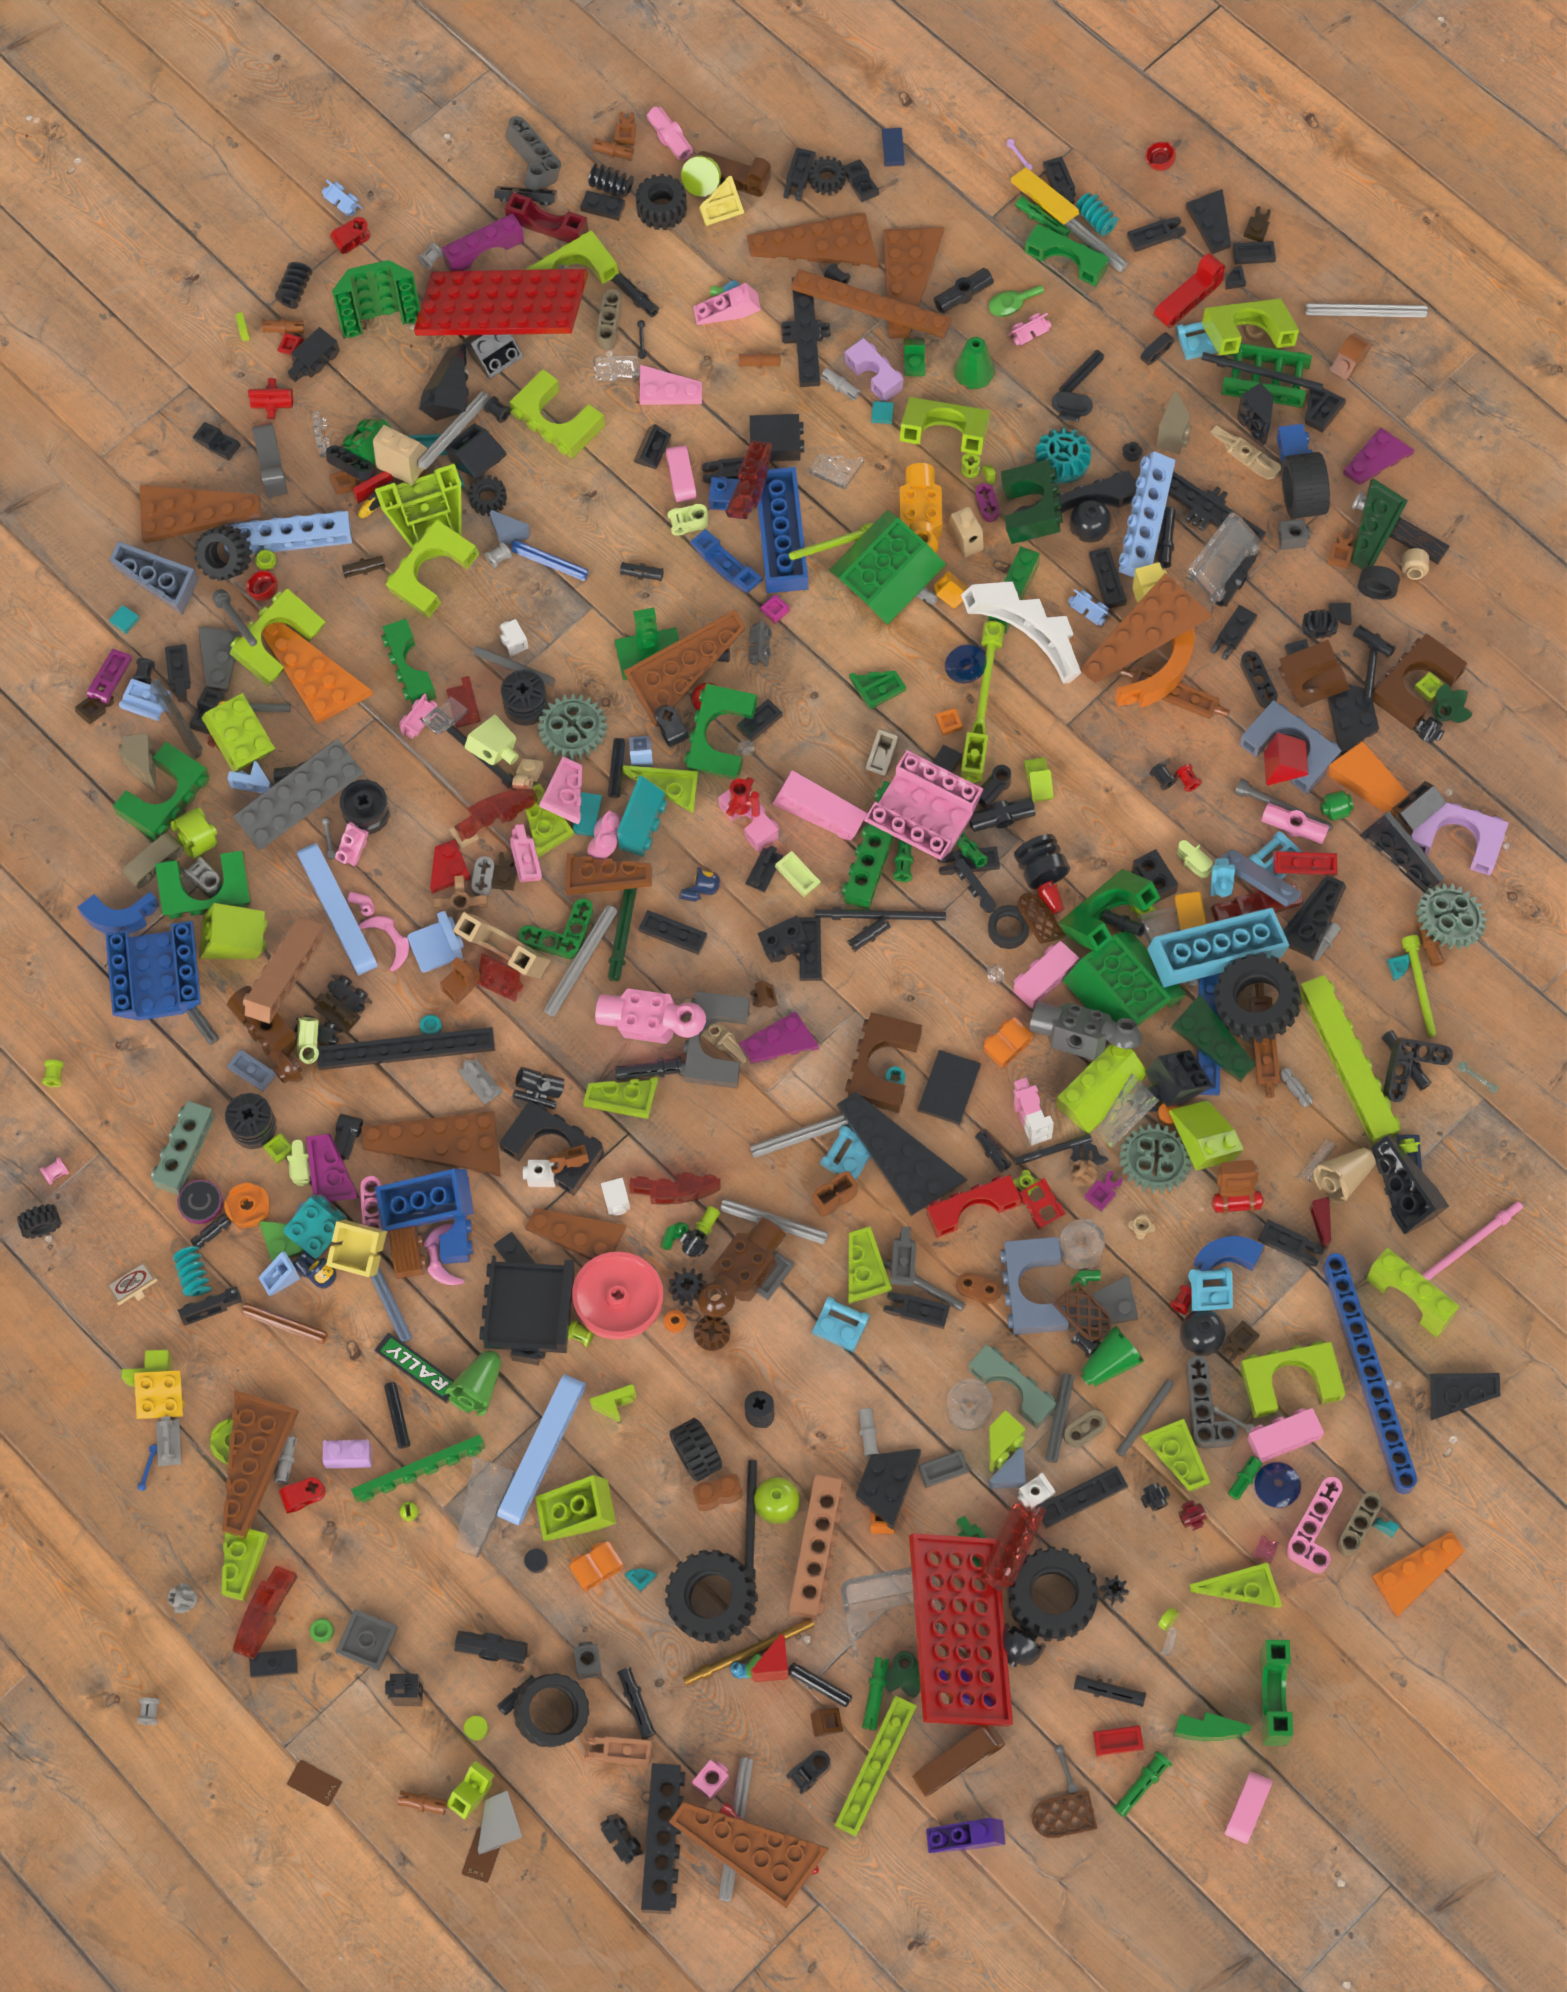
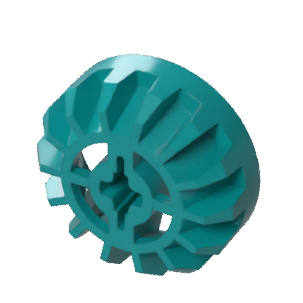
M1061 427L1060 431L1051 429L1048 435L1040 437V442L1036 445L1035 463L1049 459L1051 466L1057 469L1058 479H1055V481L1061 484L1071 483L1079 480L1088 471L1091 462V446L1087 444V438L1084 435L1079 436L1078 431L1075 429L1072 432L1066 431V427ZM1065 437V438L1071 439V440H1073V441H1072V442H1068V441H1065V440L1061 441L1059 438ZM1075 444L1078 446L1076 456L1073 454V445Z

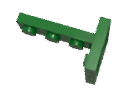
M654 607L633 611L636 635L614 640L623 680H628L624 674L625 670L679 641L676 627L657 631Z

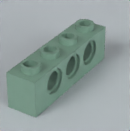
M188 1100L185 1107H181L178 1113L179 1120L176 1127L173 1126L170 1131L169 1143L163 1147L160 1154V1163L154 1167L151 1174L155 1187L179 1195L185 1186L215 1119V1114L211 1108ZM190 1124H195V1125H196L193 1130H191V1131H187V1130H186V1127H187L188 1125H190ZM181 1144H186V1145H187L184 1150H182V1151H178V1150H177V1147H178L179 1145H181ZM178 1164L175 1170H168L170 1165Z

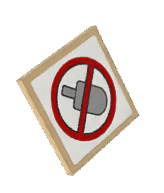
M143 1262L106 1287L119 1306L135 1296L137 1301L145 1297L142 1291L158 1280L147 1264Z

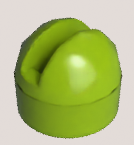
M405 1502L401 1505L399 1513L403 1520L413 1521L417 1518L419 1511L415 1503ZM406 1506H410L411 1516H407Z

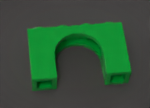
M706 684L705 689H702L699 701L702 704L700 710L697 709L694 722H697L695 731H691L689 743H692L690 751L686 752L684 763L687 764V768L690 771H698L699 773L735 780L740 777L743 764L742 757L719 752L710 747L706 738L707 729L715 718L725 714L753 719L758 697L756 694Z
M168 742L163 744L154 755L153 760L156 767L177 780L178 786L175 794L164 803L149 804L125 790L113 805L117 816L155 841L168 832L171 821L181 816L182 810L187 804L193 802L196 793L200 788H204L207 785L210 777L206 767Z
M244 851L220 854L224 877L223 886L216 896L208 900L194 899L186 892L182 882L179 861L155 863L163 915H169V919L181 918L182 913L190 912L191 916L204 914L203 910L210 909L213 903L247 908V903H252Z
M1121 869L1060 920L1059 924L1067 939L1097 952L1113 939L1104 922L1099 920L1106 910L1121 905H1131L1146 911L1160 899V896L1152 881Z
M1265 1640L1260 1650L1263 1746H1287L1293 1737L1292 1712H1287L1286 1677L1287 1670L1291 1664L1290 1640Z

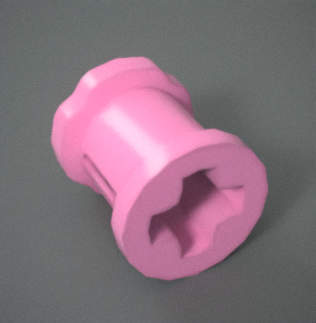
M59 1157L47 1167L39 1168L49 1185H52L53 1181L60 1176L69 1174Z

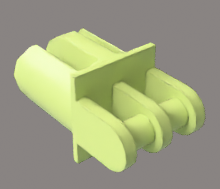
M1186 840L1180 841L1177 856L1184 862L1183 868L1187 866L1200 878L1208 877L1211 873L1213 861L1200 850V845L1195 848Z
M295 1140L292 1143V1156H287L289 1175L296 1185L305 1186L310 1182L311 1177L309 1155L306 1154L302 1141Z

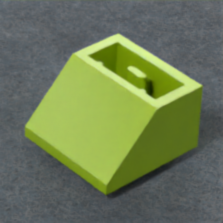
M1006 1410L989 1427V1470L992 1473L997 1468L1000 1469L1008 1461L1007 1458L1012 1452L1015 1453L1020 1447L1024 1446L1023 1441L1025 1440L1026 1428Z

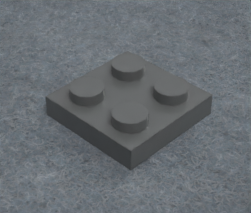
M354 1609L335 1653L380 1671L398 1626Z

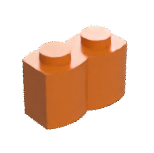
M1016 1017L1011 1020L1006 1019L1000 1025V1031L995 1035L993 1033L990 1034L983 1042L985 1044L983 1052L1001 1069L1024 1050L1034 1037V1034Z
M600 1541L591 1547L592 1551L586 1555L581 1553L571 1560L572 1563L569 1565V1569L583 1592L594 1588L624 1568L622 1561L609 1541L605 1543Z

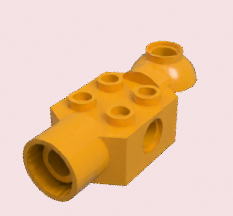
M914 463L906 468V484L900 487V519L937 553L939 548L937 538L942 536V487L935 484V469L932 465Z

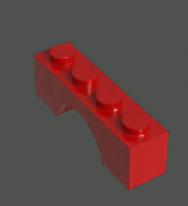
M1004 1175L997 1176L988 1184L983 1185V1183L973 1186L970 1191L965 1193L962 1191L956 1192L947 1200H936L930 1203L929 1207H927V1216L936 1237L939 1238L958 1230L959 1217L970 1206L977 1204L987 1205L995 1209L999 1214L1020 1206L1021 1198L1011 1175L1005 1177Z

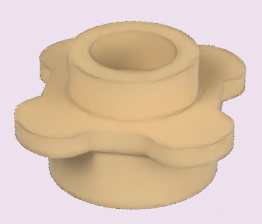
M1144 1213L1128 1223L1129 1229L1135 1232L1136 1238L1139 1240L1144 1239L1146 1234L1155 1231V1225L1151 1223L1148 1216Z

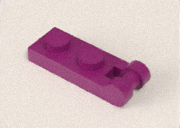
M112 648L87 691V697L93 699L96 697L101 699V702L108 704L114 690L132 662V655ZM99 687L105 688L104 691H101V690H98V689H99Z

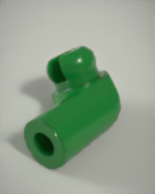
M1101 1270L1078 1271L1071 1279L1070 1286L1072 1287L1078 1281L1083 1287L1089 1281H1101Z

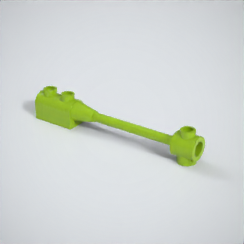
M997 621L985 622L981 645L987 650L978 710L970 732H967L961 769V778L971 783L981 782L988 744L985 722L994 654L995 650L1002 648L1005 626Z

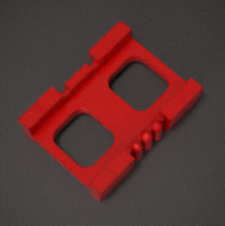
M1045 1178L1019 1192L1023 1206L1027 1205L1026 1209H1029L1028 1212H1031L1030 1215L1033 1216L1031 1219L1038 1230L1066 1214L1061 1204L1056 1202L1055 1196L1050 1192L1051 1188ZM1035 1186H1039L1044 1193V1197L1033 1202L1028 1195V1191ZM1050 1205L1054 1209L1056 1216L1049 1221H1044L1039 1211Z

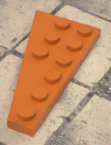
M273 623L262 630L261 635L277 661L284 666L283 671L316 724L373 695L371 689L284 623Z

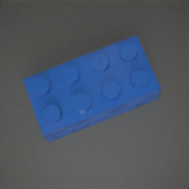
M451 1169L375 1187L382 1230L387 1232L412 1226L419 1227L474 1214L467 1169Z

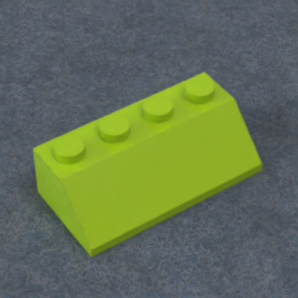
M1110 1044L1099 1057L1057 1096L1056 1107L1081 1130L1089 1134L1147 1077L1146 1069L1132 1049L1119 1048Z

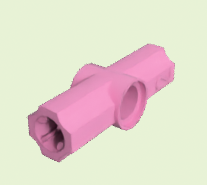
M656 106L652 108L647 114V119L657 131L661 143L664 146H668L678 160H687L693 153V148L683 136L679 124L676 121L672 122L662 107Z
M1268 803L1261 820L1285 830L1289 836H1301L1319 844H1323L1329 829L1328 825L1307 818L1301 811H1289L1271 803ZM1292 821H1296V822H1298L1300 825H1299V826H1294V825L1291 824V822H1292Z

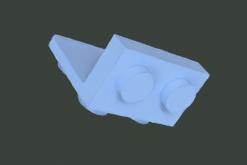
M445 911L437 913L438 923L408 935L410 946L422 972H428L451 963L456 957L459 959L463 958L461 948H464L460 935L455 936L453 932L455 923L452 916L447 917Z

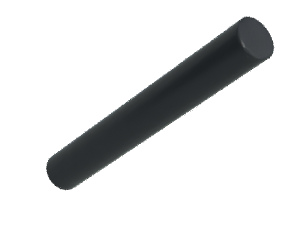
M1376 649L1369 651L1363 701L1366 703L1372 702L1378 655Z

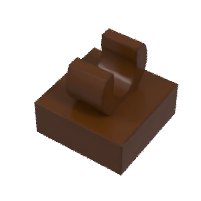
M765 981L755 983L756 989L752 990L750 995L758 996V1000L752 1003L753 1006H767L769 1008L777 1006L774 986Z

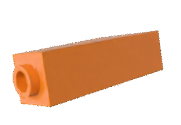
M1363 741L1329 764L1327 775L1382 812L1387 813L1390 811L1394 817L1397 814L1392 808L1409 795Z

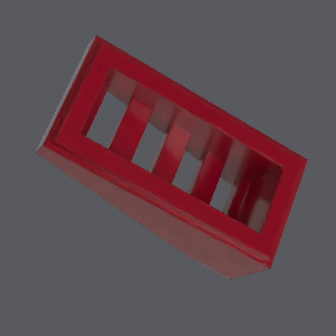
M1329 1197L1313 1200L1309 1208L1323 1249L1328 1248L1331 1242Z

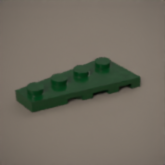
M1376 479L1370 480L1350 560L1352 564L1360 569L1374 566L1408 502L1407 499Z
M1201 995L1192 1002L1172 1025L1171 1029L1240 1083L1255 1067L1253 1060Z

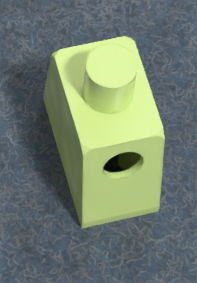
M495 714L468 735L464 747L491 765H495L502 759L512 765L519 757L513 751L516 736Z

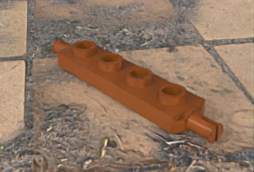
M1141 666L1136 671L1123 667L1120 675L1130 678L1132 683H1136L1153 676L1156 672ZM1181 682L1172 692L1161 699L1208 719H1211L1215 713L1227 718L1230 713V709L1219 706L1218 697Z
M1259 983L1255 984L1256 996L1249 1000L1250 1012L1252 1013L1263 1012L1273 1006L1272 997L1264 995V984L1260 983V986ZM1276 1034L1275 1039L1270 1041L1268 1037L1263 1038V1042H1256L1255 1038H1253L1257 1084L1265 1086L1266 1098L1275 1097L1274 1085L1280 1083Z

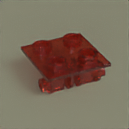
M484 953L481 954L480 978L477 984L515 1002L517 992H521L523 988L520 980L521 972Z

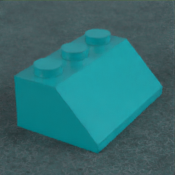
M643 776L638 777L617 830L619 849L644 857L646 850L649 851L653 843L652 834L654 831H658L660 814L665 813L668 801L665 800V792Z

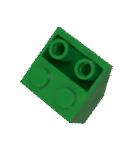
M363 419L356 425L357 429L343 439L344 443L341 447L375 465L373 439L383 425L390 428L391 426L385 419Z

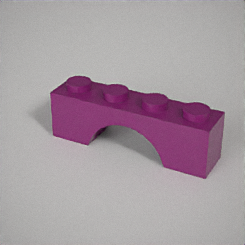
M512 213L442 247L444 263L449 271H465L471 268L474 260L488 249L502 247L508 250L523 243V229Z

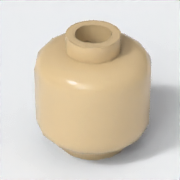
M1419 548L1407 550L1402 556V573L1412 580H1418L1427 575L1429 572L1428 553Z

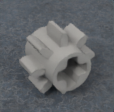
M180 1583V1585H175V1588L169 1591L168 1604L174 1607V1612H189L190 1608L192 1609L196 1605L197 1594L194 1590H190V1584Z

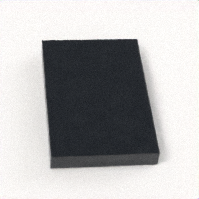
M939 1050L920 1101L918 1112L960 1125L981 1063Z

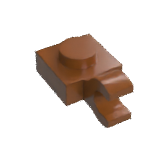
M585 1144L565 1149L562 1154L548 1156L550 1163L558 1162L557 1165L551 1166L552 1173L561 1172L565 1165H567V1168L580 1167L584 1163L589 1162Z

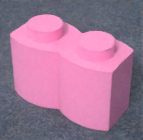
M608 811L597 821L594 828V838L588 845V856L604 860L615 850L617 830L623 816Z

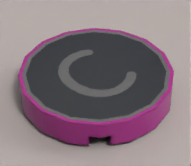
M203 1179L194 1180L186 1184L180 1191L177 1199L178 1209L182 1216L190 1223H208L221 1212L223 1206L222 1194L212 1182Z

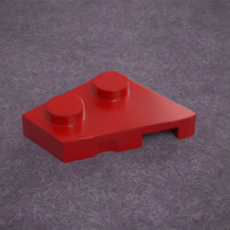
M455 839L435 846L430 884L432 894L454 886V876H464L465 881L471 879Z

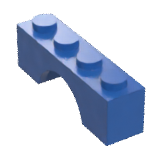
M467 1216L456 1218L453 1226L446 1233L439 1236L442 1264L470 1262L469 1255L473 1254V1243L468 1241V1233H472L471 1219L467 1220Z

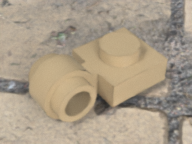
M523 758L516 771V776L513 778V788L520 792L531 791L533 781L537 782L543 771V761Z

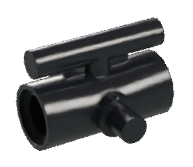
M521 1067L517 1073L515 1085L516 1087L526 1089V1092L515 1089L512 1097L525 1102L531 1101L534 1104L538 1102L546 1108L554 1110L557 1102L547 1099V1096L559 1098L563 1092L565 1082L563 1078L546 1073L542 1075L540 1071Z

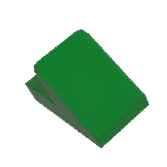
M924 338L904 339L905 376H925Z

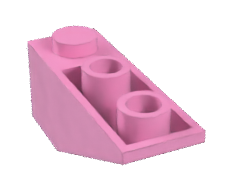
M747 283L693 306L698 325L744 318L761 310L758 293Z

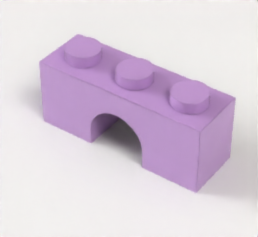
M863 338L845 351V363L857 376L865 371H873L877 374L871 379V391L882 402H887L903 390L904 379L902 374L890 366L886 357L880 356L872 343H868Z

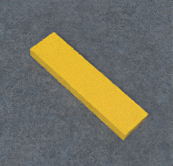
M1027 167L1011 177L1012 184L1063 225L1079 214L1077 207Z

